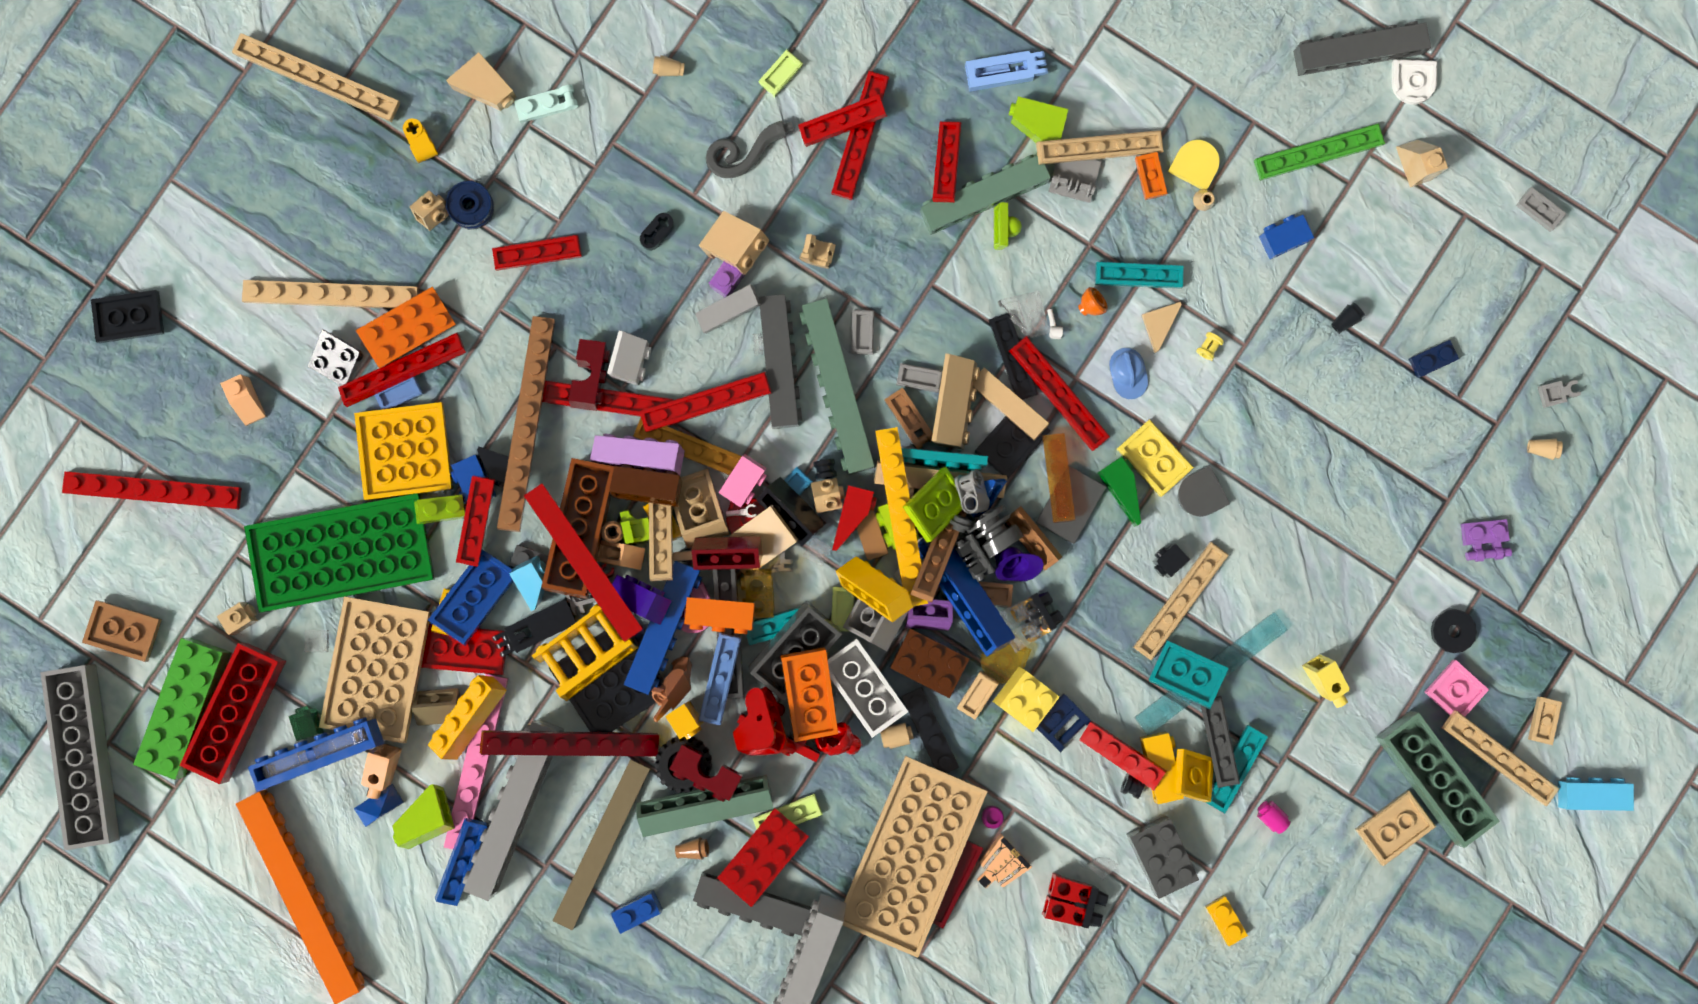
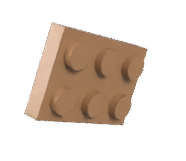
M96 600L82 643L148 662L162 619Z

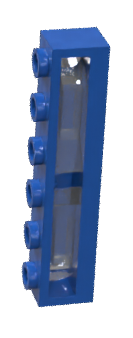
M366 717L353 722V727L347 728V725H343L333 729L334 734L328 736L327 732L315 736L314 742L308 743L305 740L294 744L295 749L289 751L288 748H284L274 752L275 757L269 758L266 755L255 759L256 764L249 766L248 769L256 791L270 788L385 744L376 718L369 721Z

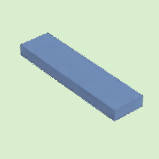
M719 633L699 721L721 725L741 643L740 637Z

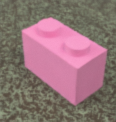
M744 454L719 493L739 507H742L744 503L748 505L755 495L752 492L755 486H761L767 475L764 472L767 468Z

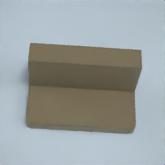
M459 689L417 691L412 703L416 724L418 726L443 724L445 717L454 709L460 698Z

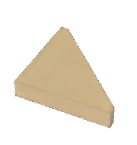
M1181 302L1141 315L1154 353L1160 350L1182 305Z

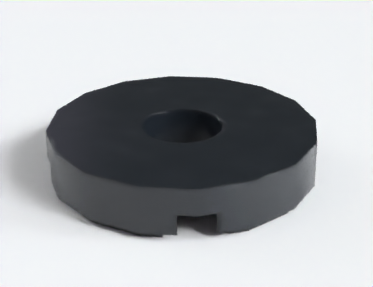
M1456 609L1441 612V614L1435 617L1431 626L1432 640L1441 650L1449 653H1460L1469 649L1474 643L1477 634L1476 624L1472 617L1464 611ZM1452 625L1458 628V635L1454 638L1448 632Z

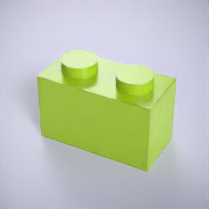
M462 495L420 499L414 502L417 524L458 520L465 516Z

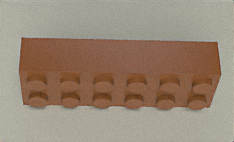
M571 458L560 510L597 562L602 540L601 531L606 523L612 497L609 489L614 467ZM552 539L541 587L545 591L588 599L589 590L554 539Z

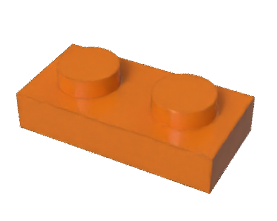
M1154 152L1136 156L1135 162L1144 199L1148 200L1166 196L1167 190L1158 153Z

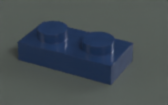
M1448 340L1408 360L1417 378H1420L1459 360V357L1451 341Z

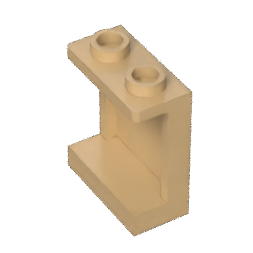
M723 211L701 241L699 247L708 257L712 259L717 257L736 267L742 274L746 275L758 256L766 248L769 239L761 229Z

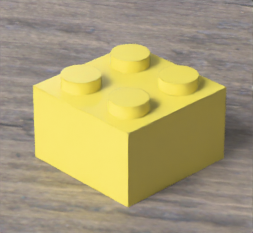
M1018 667L992 702L1034 732L1060 696L1029 672Z

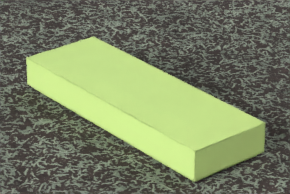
M815 793L776 808L795 825L823 815ZM773 810L753 818L757 829Z

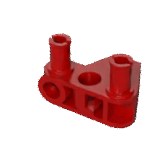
M767 687L761 689L752 688L745 697L748 715L733 732L737 750L749 756L778 753L790 756V753L793 754L796 747L793 742L786 740L780 717L785 712L784 705L776 702L774 694Z

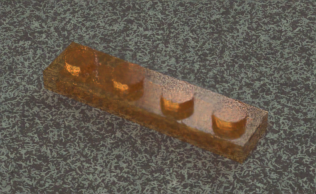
M1065 434L1044 435L1042 438L1053 523L1075 521Z

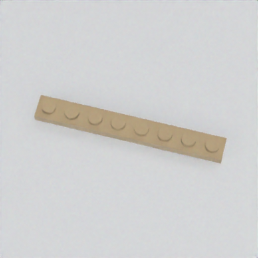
M240 33L232 50V53L240 58L389 122L393 121L400 106V102L394 98Z
M243 280L242 302L394 309L417 296L419 288L413 286Z

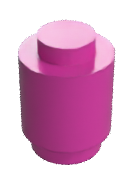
M1265 801L1258 807L1257 817L1272 832L1276 831L1278 834H1281L1290 826L1291 821L1288 819V815L1273 801Z

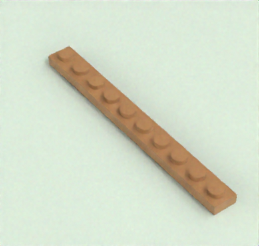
M532 317L497 525L498 530L521 532L526 501L524 495L527 494L555 327V319Z

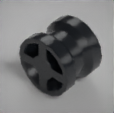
M834 459L813 462L817 470L816 480L837 476V472L833 468L835 464Z
M1127 773L1122 782L1121 793H1129L1134 798L1139 799L1145 784Z

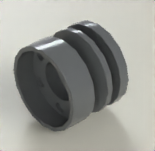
M1004 505L989 509L973 520L970 524L972 526L971 530H966L967 534L975 529L978 531L979 534L974 538L976 540L981 538L984 540L980 548L988 559L1024 536L1017 524L1005 526L1004 523L1010 519V514L1002 519L999 517L998 514L1006 509Z

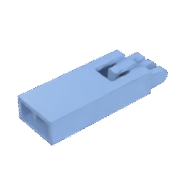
M1030 51L966 61L965 70L969 92L1033 81L1035 76L1048 74L1047 68L1039 69V67L1047 65L1046 60L1037 61V59L1045 57V52L1030 53ZM1023 62V66H1015V71L1010 72V64Z

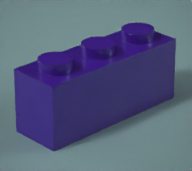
M616 575L612 585L629 610L661 625L672 601L664 597L665 592L654 587L651 591V585L639 581L637 584L638 579L630 575H626L625 578Z

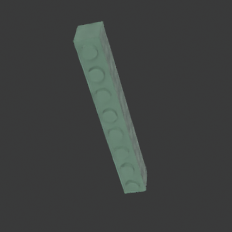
M826 298L802 305L803 311L799 312L802 325L806 324L808 332L805 333L808 346L812 345L814 349L811 358L814 367H819L820 374L817 375L819 386L824 387L826 395L822 396L825 408H830L832 416L828 418L831 429L836 428L838 437L834 438L837 450L842 449L844 458L840 459L843 471L848 470V474L852 475L873 469V459L828 300Z

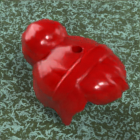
M845 722L837 723L838 734L815 738L818 750L830 756L845 752L853 755L862 746L861 740L856 735H853L850 726Z

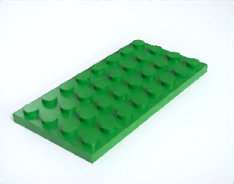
M416 493L244 526L259 613L435 580L425 524H417L414 502L421 499L420 494Z

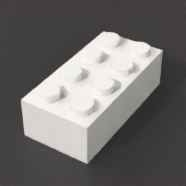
M857 638L827 659L830 679L872 738L908 713L906 707Z

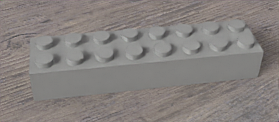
M96 664L40 672L64 851L118 841L120 837Z
M538 719L531 724H527L524 731H564V729ZM514 755L517 760L514 766H510L506 774V778L509 779L506 786H502L497 799L500 802L490 813L488 819L491 821L488 829H484L480 841L483 843L480 849L475 851L471 860L474 865L471 871H467L463 879V884H465L464 892L489 901L497 894L553 756Z

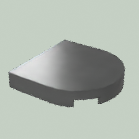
M1210 465L1186 477L1178 490L1180 506L1185 512L1193 516H1207L1230 504Z

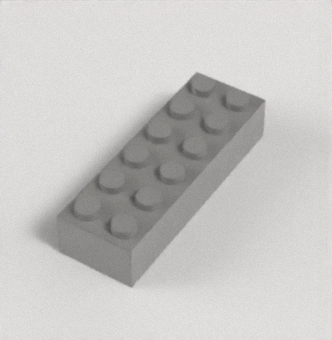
M820 894L818 901H813L810 909L811 914L809 919H806L802 929L801 940L798 939L794 957L789 961L786 977L781 981L778 997H775L773 1004H811L843 925L846 908L845 902L824 894Z

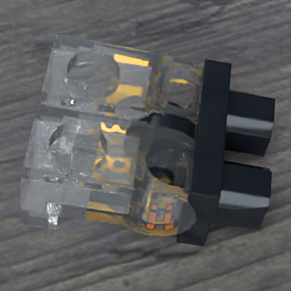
M1049 592L1039 595L1036 593L999 612L1011 630L1025 622L1023 626L1012 631L1016 638L1010 644L1015 653L1056 629L1057 625L1064 620L1059 610L1049 614L1045 608L1053 602Z

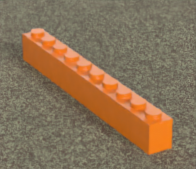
M267 789L259 791L236 803V806L334 1004H338L365 988L363 985L364 978L360 972H357L354 966V958L350 952H347L344 946V938L340 932H337L334 926L335 920L333 915L327 912L324 906L325 900L323 895L317 892L314 886L315 880L313 875L307 872L304 866L305 859L303 855L297 852L294 846L295 839L287 831L284 825L285 819L274 805L275 799Z

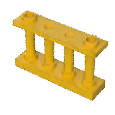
M596 604L590 609V613L548 644L545 643L539 646L532 657L540 663L544 660L560 682V687L555 691L560 698L568 701L638 647L631 639L624 643L600 606ZM598 620L614 642V647L609 651H603L588 629ZM579 634L583 636L596 655V660L590 665L584 663L570 642ZM562 647L578 668V674L572 678H567L553 657V654Z

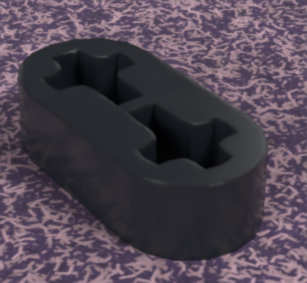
M660 213L641 233L639 239L644 249L655 250L674 228L672 217L667 213ZM661 219L663 221L668 219L667 223L669 226L667 228L663 226L658 231V228L660 227L659 221ZM654 233H656V235L653 237L655 242L653 244L648 243L646 245L645 243L647 241L645 237H651Z

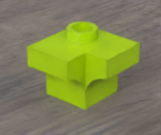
M629 510L620 512L623 531L622 541H625L626 545L649 541V517L636 519Z

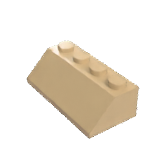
M945 353L932 441L937 446L964 450V446L969 443L970 432H967L968 423H972L973 410H970L971 402H975L977 392L973 386L974 380H978L980 374V367H977V363L974 360Z

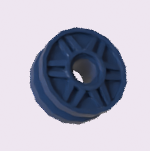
M462 181L449 190L446 197V210L452 220L460 227L468 230L479 229L492 219L494 201L488 190L480 183ZM474 201L475 206L472 209H465L467 202Z

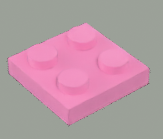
M1452 660L1424 693L1449 715L1455 710L1465 717L1489 689L1457 660Z

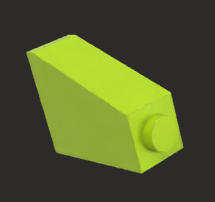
M1018 96L1016 103H1011L1008 115L1012 116L1011 124L1037 143L1039 141L1061 140L1068 109Z
M435 784L429 785L392 825L394 831L393 839L398 847L411 849L455 828L444 787Z

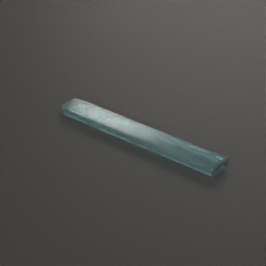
M1273 612L1210 660L1228 667L1229 670L1225 676L1227 677L1288 631V629ZM1168 691L1134 718L1144 732L1150 735L1193 701Z

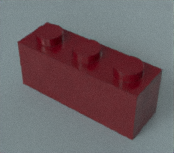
M761 536L695 538L691 550L693 570L760 568L763 557Z

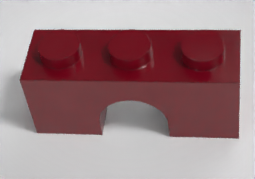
M579 339L576 356L578 367L588 368L592 372L586 380H572L568 401L571 408L597 411L598 404H602L603 401L601 385L606 383L607 371L604 368L605 363L610 361V350L607 349L606 342Z
M683 744L670 767V770L674 771L673 776L683 781L686 778L694 782L693 786L701 791L708 789L713 792L712 796L722 802H725V800L730 801L744 775L726 765L720 768L716 776L705 775L700 768L704 753L687 744Z

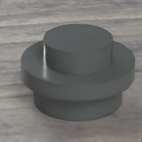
M955 515L954 519L950 520L953 529L965 533L966 530H971L972 528L970 526L971 520L963 516Z

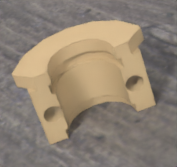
M807 234L804 249L799 259L805 263L829 269L836 245L819 241L815 235Z

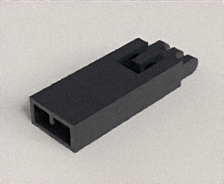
M566 599L504 628V632L493 636L492 639L493 641H497L500 638L503 639V642L496 645L497 649L506 645L507 650L500 652L501 657L513 651L518 653L568 629L576 623V620ZM529 627L533 636L519 642V639L525 637L526 634L524 631L517 635L515 633Z

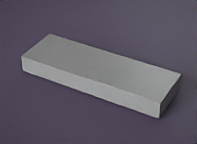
M749 284L695 313L703 333L707 334L760 306L761 303L754 286Z

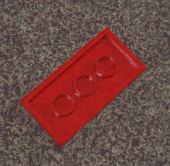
M429 624L421 668L504 675L506 655L501 657L500 652L506 650L507 647L505 645L497 649L496 645L503 642V639L500 638L497 641L492 639L493 636L504 631L478 628L466 646H464L449 635L432 632L433 624Z

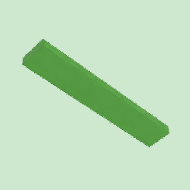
M1378 123L1256 158L1254 163L1259 180L1262 181L1383 146L1385 141Z

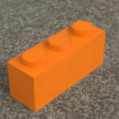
M687 597L684 624L690 625L689 629L703 630V626H710L712 631L725 632V628H732L734 633L748 634V630H753L755 603Z

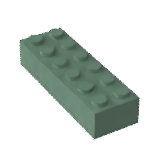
M1409 711L1376 736L1381 746L1455 845L1463 848L1467 847L1500 822L1419 712Z

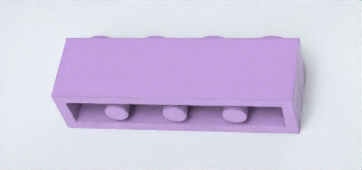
M603 434V436L595 435L590 461L613 467H621V465L626 464L640 470L652 468L660 473L673 471L680 475L685 451L678 442L673 440L658 442L652 438L637 440L632 436L616 438V436L611 434Z

